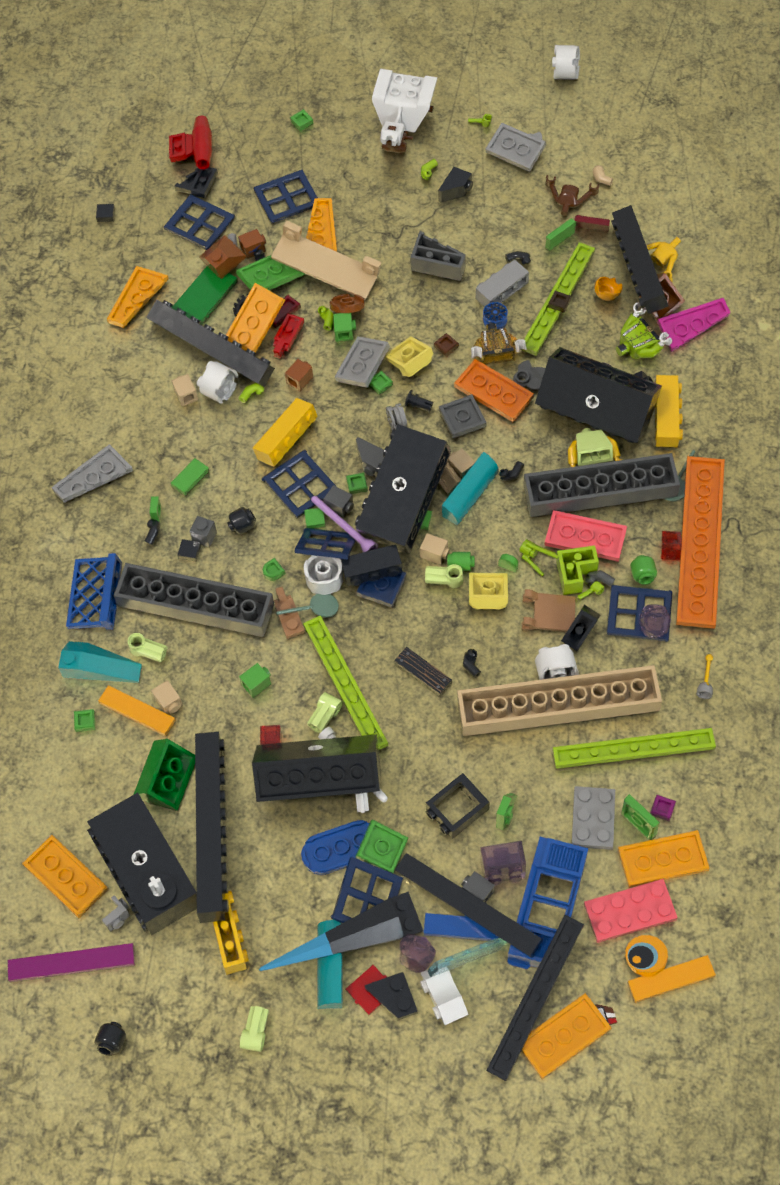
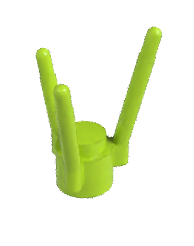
M528 539L522 543L519 552L523 554L522 559L527 561L541 576H544V573L530 558H535L538 552L556 559L559 558L557 553L540 547Z

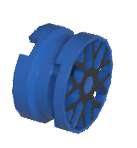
M499 302L487 304L483 309V323L485 327L488 328L487 324L495 323L496 329L494 330L504 328L507 324L508 315L506 306Z

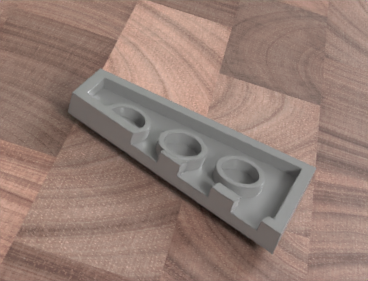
M109 444L51 488L65 503L130 473L133 469Z

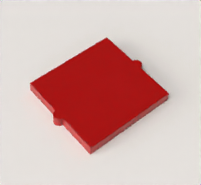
M372 965L345 989L355 1000V1004H359L368 1016L381 1004L366 991L365 985L384 979L387 976L382 975Z

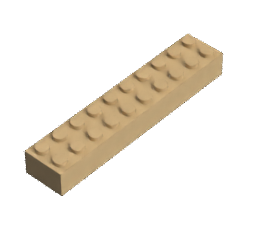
M655 665L457 690L463 736L660 711L662 704Z

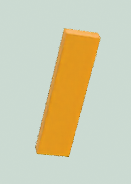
M109 685L98 700L99 704L165 737L176 721L174 717Z
M708 955L663 969L662 971L660 970L653 976H642L629 980L627 984L634 1002L637 1003L713 978L716 974Z

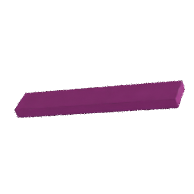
M129 943L7 960L8 981L16 982L135 966L134 944Z

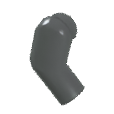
M601 570L589 572L585 579L586 584L589 586L595 581H602L606 585L611 586L615 581V578Z

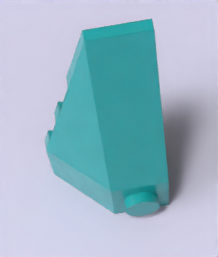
M69 641L61 651L58 669L63 678L139 683L142 664L87 642Z

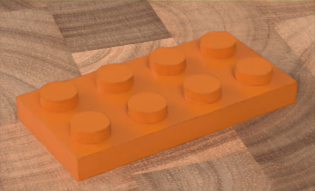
M476 359L454 382L456 389L468 396L473 395L476 401L511 422L516 420L534 398V393Z

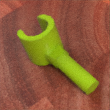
M485 114L483 118L479 119L468 118V122L482 123V126L489 127L492 115Z
M595 581L587 591L577 597L580 600L593 592L599 596L604 592V586L600 582Z

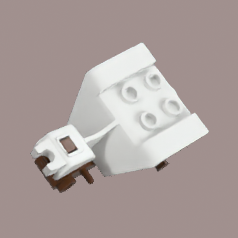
M380 69L372 102L383 127L380 141L382 149L386 152L405 153L407 147L405 141L413 139L412 136H407L408 131L415 132L427 112L433 113L434 106L430 104L437 77L425 76L423 78Z

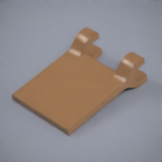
M525 589L523 602H534V619L524 617L522 630L541 629L567 632L575 620L576 597L537 593L533 590Z

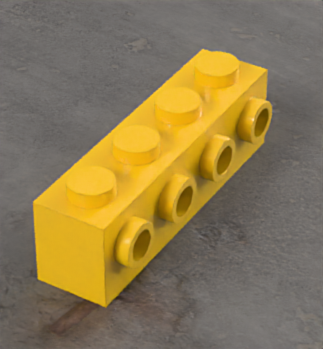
M656 375L655 383L662 385L655 405L656 447H678L679 440L683 439V429L679 427V425H682L683 418L682 414H679V409H682V398H679V394L682 391V383H678V375Z
M296 398L254 445L253 451L257 459L275 467L318 417L314 405Z
M228 891L225 894V900H228L229 912L225 913V921L213 922L226 975L246 970L245 962H249L247 950H242L241 942H244L242 930H237L236 923L239 922L237 910L232 911L231 903H234L232 891Z

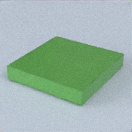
M629 794L624 799L621 815L648 840H653L657 835L660 822Z
M372 819L355 858L394 873L408 837Z

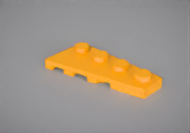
M315 198L306 238L337 252L332 198Z
M136 266L107 317V322L124 328L169 280L168 275Z

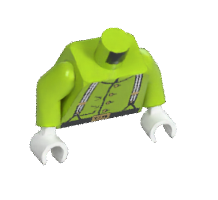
M637 302L633 306L635 312L630 314L620 332V345L616 347V352L619 356L628 353L635 360L639 358H653L664 348V345H671L672 339L670 337L667 338L669 336L667 332H663L659 337L642 317H638L646 312V308H641L638 311L640 303Z

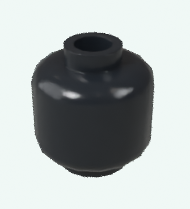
M240 507L229 514V522L227 524L232 532L236 531L241 535L255 526L256 518L250 508Z
M117 1022L101 1025L94 1041L97 1051L106 1056L117 1054L122 1048L126 1033Z

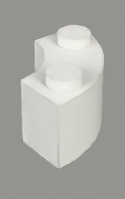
M444 963L421 972L423 980L420 981L424 993H429L435 1007L432 1009L437 1020L441 1018L443 1023L447 1025L469 1015L450 971Z

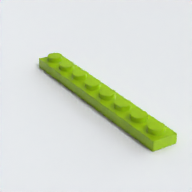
M578 243L524 339L527 350H520L535 356L538 355L561 313L560 311L548 308V303L554 291L567 295L572 294L595 252L594 247Z
M321 615L303 623L360 735L377 734L379 750L387 747L388 742Z
M712 728L558 746L553 747L552 751L555 768L558 769L713 750L716 748Z

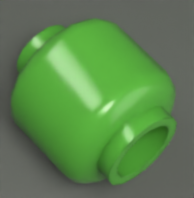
M637 556L630 564L633 579L642 585L650 584L657 576L655 562L649 556Z

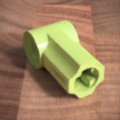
M459 565L426 567L425 583L445 584L451 588H458L464 582L462 568ZM458 575V577L452 578L451 576Z
M133 633L128 637V646L132 655L144 656L160 663L164 660L168 649L166 645L146 639L140 633ZM135 643H142L138 647L133 646Z
M324 692L319 698L317 708L307 725L313 731L321 733L331 718L339 713L343 701Z
M259 1006L250 1007L246 1028L243 1029L241 1034L240 1048L262 1052L265 1042L264 1031L269 1014L268 1009Z

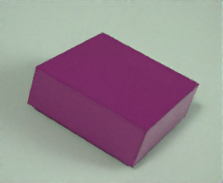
M656 794L650 814L670 822L676 801Z

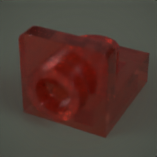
M662 531L661 559L680 560L682 547L681 532Z

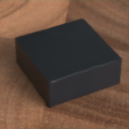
M97 204V222L114 221V204Z
M182 539L177 554L178 559L197 562L201 548L200 542Z

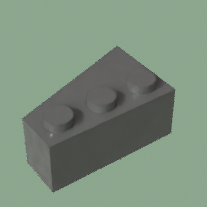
M420 231L410 257L411 271L461 281L466 268V254L449 245L444 246L437 239H431L425 236L424 232Z

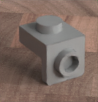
M115 895L111 899L117 908L102 919L110 932L120 928L124 924V920L130 916L127 911L129 908L127 903L122 898L118 900Z

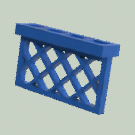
M116 553L108 554V557L75 559L66 622L67 629L104 627L106 630H114L117 607L114 593L120 580L122 561ZM106 563V568L101 572L96 569L100 564ZM88 564L90 567L82 574L80 572V565ZM94 570L98 575L89 581L86 577ZM102 578L104 584L97 589L94 584ZM84 579L88 584L79 591L77 586ZM92 587L96 592L87 599L83 594ZM100 595L102 601L95 607L91 602ZM82 596L85 601L77 608L75 601ZM90 604L93 609L85 616L81 611ZM98 612L100 614L99 621L91 622L89 619ZM78 613L83 616L78 623H72L73 618Z

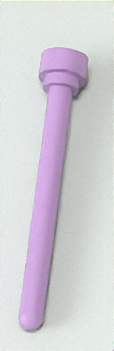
M317 496L311 498V501L361 544L363 552L378 549V544L375 541L365 539Z

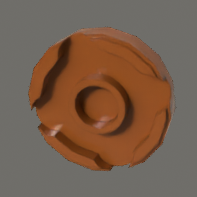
M350 294L338 295L329 302L330 309L336 313H353L362 310L365 306V299L358 294H354V297H350Z

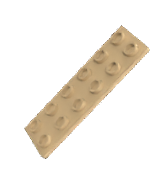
M287 220L285 221L283 235L272 253L271 259L352 295L358 294L365 300L367 299L380 273L382 262L368 256L364 257L362 263L302 237V227Z

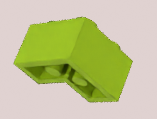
M595 545L557 551L559 558L556 559L563 595L581 593L583 590L582 575L598 571L599 561Z

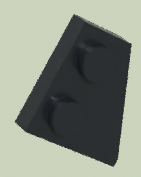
M212 167L207 169L196 168L193 173L186 176L185 181L181 184H175V191L206 198L218 174L217 169Z
M403 972L365 985V990L375 997L397 1021L418 1014Z

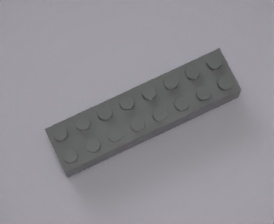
M672 453L524 474V490L530 517L550 515L553 513V510L571 512L677 497L680 488Z
M125 563L114 593L115 601L119 607L260 637L265 635L274 606L272 593Z

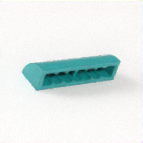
M483 452L442 504V517L457 526L499 472L498 465L488 454Z
M335 920L320 922L317 925V937L342 923ZM342 953L317 958V1009L343 1008Z

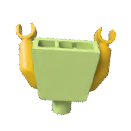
M590 428L583 429L581 433L576 434V440L572 441L568 448V464L570 467H576V464L583 466L613 461V458L614 461L622 460L619 459L621 455L617 442L611 437L606 436L602 430L592 431Z

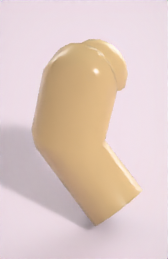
M601 165L595 166L593 168V175L596 182L611 186L613 178L605 176L604 168Z

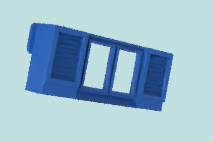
M539 837L516 923L539 936L543 941L532 958L510 945L507 960L509 965L522 969H529L530 966L538 968L557 929L528 922L533 901L565 909V915L572 917L588 848L551 838ZM541 874L573 882L568 903L535 894Z

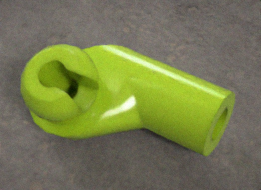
M435 159L421 166V177L428 180L431 178V170L438 166Z
M320 306L318 313L324 320L323 329L330 331L334 322L333 313L329 308Z
M253 383L243 390L238 399L246 403L251 394L256 392L257 395H260L264 391V387L261 384Z

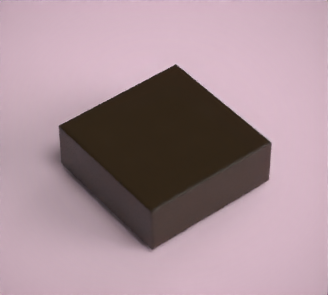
M554 291L548 303V308L565 313L571 301V296Z

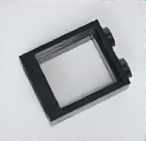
M462 773L426 802L425 812L432 821L436 820L438 822L439 829L444 835H449L453 839L487 812L490 808V802ZM457 788H460L476 807L452 825L436 805Z

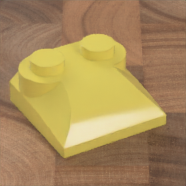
M410 336L386 353L384 358L400 369L403 376L411 377L423 367L429 365L432 361L433 351L428 345Z
M469 573V605L475 609L500 610L507 606V573Z

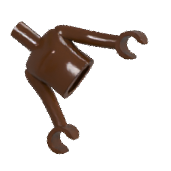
M546 175V186L551 189L555 202L563 206L561 210L562 216H567L569 208L580 206L591 195H597L599 192V184L596 188H592V183H590L589 191L580 199H578L579 188L573 185H563L561 193L558 195L555 187L556 177L554 176L553 180H549L548 175Z

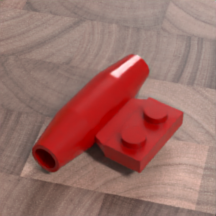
M200 115L195 118L192 134H185L184 132L169 136V158L171 163L186 160L189 156L193 155L196 166L199 169H207L209 167L212 156V131L206 116Z

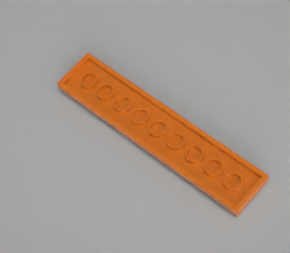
M687 456L676 625L713 629L716 627L725 459Z

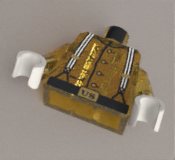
M489 323L486 325L487 331L481 332V338H478L471 348V358L479 356L481 363L485 365L515 361V349L516 352H519L521 349L527 350L526 342L523 339L517 340L505 328L497 329L495 323Z

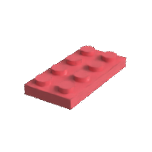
M553 510L544 546L566 550L595 545L599 558L619 562L627 526Z
M664 879L584 901V907L597 943L676 921L678 918Z

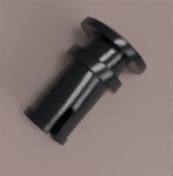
M413 390L409 391L405 399V407L410 404L412 408L417 407L429 413L434 403L419 397L417 393L414 395Z

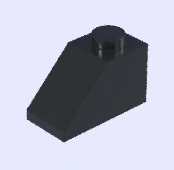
M453 167L438 190V201L442 203L464 197L467 191H470L473 187L472 173Z
M584 604L561 641L575 651H578L601 615Z

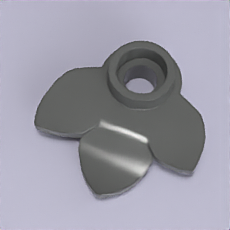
M529 360L523 361L518 365V372L513 376V381L522 387L539 390L545 368L532 367Z

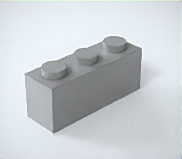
M516 260L505 264L500 271L493 273L489 279L481 282L476 287V300L484 307L492 302L502 303L529 283V271Z

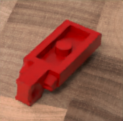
M289 313L286 315L274 337V357L281 359L284 351H288L291 348L305 322L304 318Z

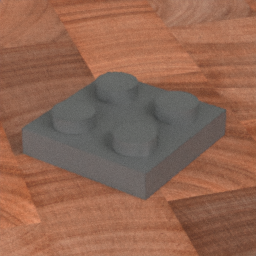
M473 395L439 406V412L452 438L487 426V422Z

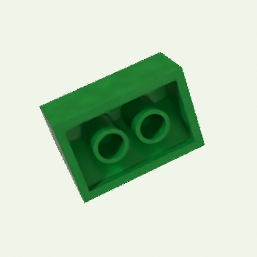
M168 738L155 740L134 794L138 792L142 800L149 804L178 811L195 765V754Z

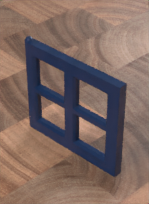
M303 170L254 186L253 188L272 224L312 209L314 199L318 198ZM299 178L304 188L289 193L284 184ZM277 186L282 196L267 201L263 191ZM306 192L311 201L296 207L291 197ZM285 200L289 210L274 214L270 205Z
M190 194L165 224L164 230L208 250L235 218V214H231ZM192 204L205 209L198 219L185 213ZM211 213L225 218L218 228L205 222ZM181 217L194 222L187 232L175 227V224ZM201 226L214 232L207 241L194 236Z
M306 450L301 451L262 477V481L271 488L296 518L305 514L304 510L312 509L316 506L311 501L314 495L305 486L316 477L323 482L327 489L316 495L322 501H324V497L332 486L335 485L307 454ZM303 460L312 471L299 479L290 468ZM286 471L295 483L282 490L273 479ZM301 488L310 500L298 508L288 496Z
M304 528V532L295 547V553L348 559L356 540L347 532ZM311 535L327 536L325 540L310 538ZM332 537L346 538L348 540L347 542L333 541L331 539ZM306 544H312L322 547L321 549L306 548L305 546ZM328 546L344 548L342 552L326 550Z
M611 585L607 635L668 642L673 592L671 590ZM618 595L637 596L636 610L617 608ZM645 597L664 599L663 613L644 611ZM617 613L636 615L635 628H616ZM644 616L662 618V631H644Z
M350 857L333 914L330 916L331 919L340 923L351 919V917L342 914L347 896L363 901L360 914L368 909L369 904L376 906L385 901L372 896L377 877L392 883L388 899L397 896L403 877L357 858ZM355 869L371 874L366 893L350 887Z

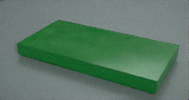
M206 266L172 308L175 310L180 308L187 312L186 316L188 318L193 316L201 321L200 325H202L235 286L238 278L228 273L220 279Z

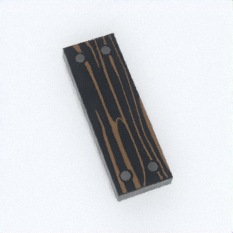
M408 647L394 660L397 666L439 696L452 683L451 678Z

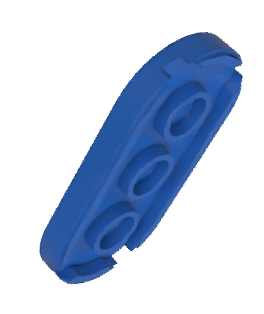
M357 820L311 836L305 842L301 851L304 866L310 872L317 875H326L347 868L350 857L355 858L369 823Z

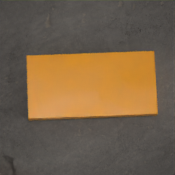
M255 283L226 333V336L229 337L228 341L232 343L235 340L243 345L241 349L245 351L250 349L256 353L283 306L285 299Z
M698 830L618 847L628 888L661 879L669 880L706 872L710 869Z
M53 835L22 863L77 918H80L109 889Z
M585 993L531 1031L522 1049V1053L540 1078L544 1079L609 1032L612 1027Z

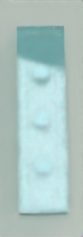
M499 937L436 961L427 972L431 978L495 953L505 946L507 942Z

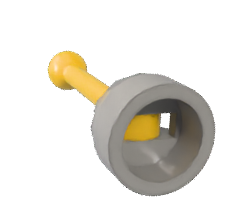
M707 654L705 657L707 661L705 679L703 683L699 684L696 693L702 699H710L713 695V687L708 683L713 656Z

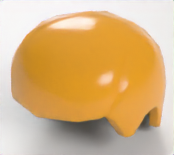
M605 276L600 277L595 282L594 289L600 299L613 301L622 292L623 285L622 283L618 284L616 278Z

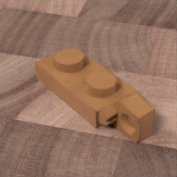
M283 587L275 589L278 598L274 600L276 612L296 608L293 598H291V595H285ZM298 612L278 615L286 639L305 634Z

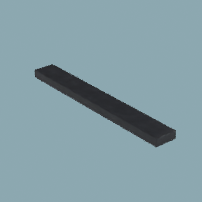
M408 853L404 855L395 869L396 872L530 958H532L543 941L539 936Z
M564 915L486 1071L507 1081L584 927L583 923Z

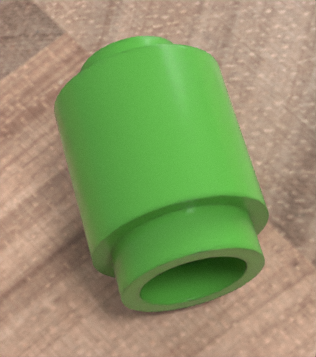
M452 552V554H448L447 566L456 564L462 568V571H471V567H475V556H471V552Z

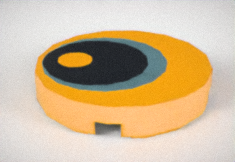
M641 935L633 938L628 943L625 950L626 963L636 974L653 976L665 968L668 962V950L659 938L651 935Z

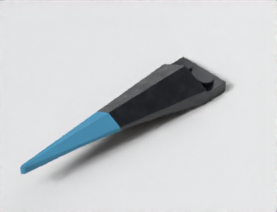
M408 891L389 898L260 967L259 971L402 940L424 930Z

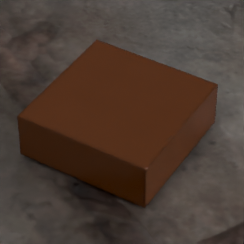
M446 333L434 343V347L447 357L459 347V343Z

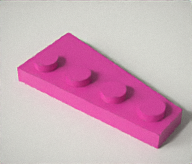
M720 298L660 318L657 323L661 332H667L669 334L667 338L670 337L672 339V343L668 347L670 352H673L728 317L731 312L724 298Z

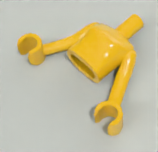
M678 237L671 243L655 242L646 245L648 250L657 248L650 255L653 262L662 268L668 263L667 269L663 273H666L671 282H673L671 271L678 257L675 247L681 243Z

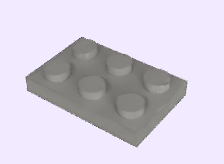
M501 123L485 150L490 155L530 172L544 150L546 142Z
M357 336L335 375L336 381L367 388L390 348L389 343Z
M574 787L572 844L585 848L613 850L615 789Z

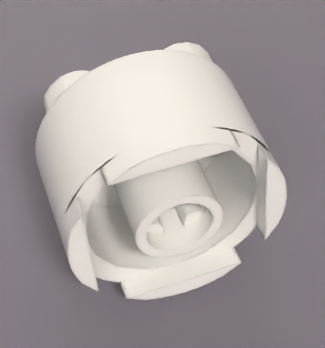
M555 45L554 53L556 57L552 59V66L555 67L554 79H578L580 68L578 66L580 60L579 46Z
M209 361L203 376H200L197 381V386L200 387L202 395L223 403L222 400L227 401L233 394L237 385L234 380L235 377L238 378V373L236 370L217 361Z
M311 555L305 561V580L312 593L328 595L340 590L343 583V570L339 558Z
M563 644L552 648L543 647L538 651L539 654L535 658V664L539 680L579 675L574 653L569 645Z

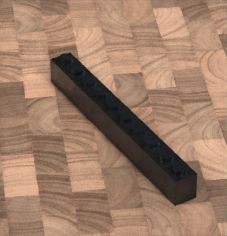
M219 731L195 734L197 916L200 923L225 921V913L229 912L228 900H225V894L228 893V882L224 881V875H228L227 862H224V856H227V844H224V838H227V828L223 826V820H227L226 808H223V803L226 802V791L223 790V785H226L225 773H222V768L226 767L225 756H222V751H225V741L220 738Z

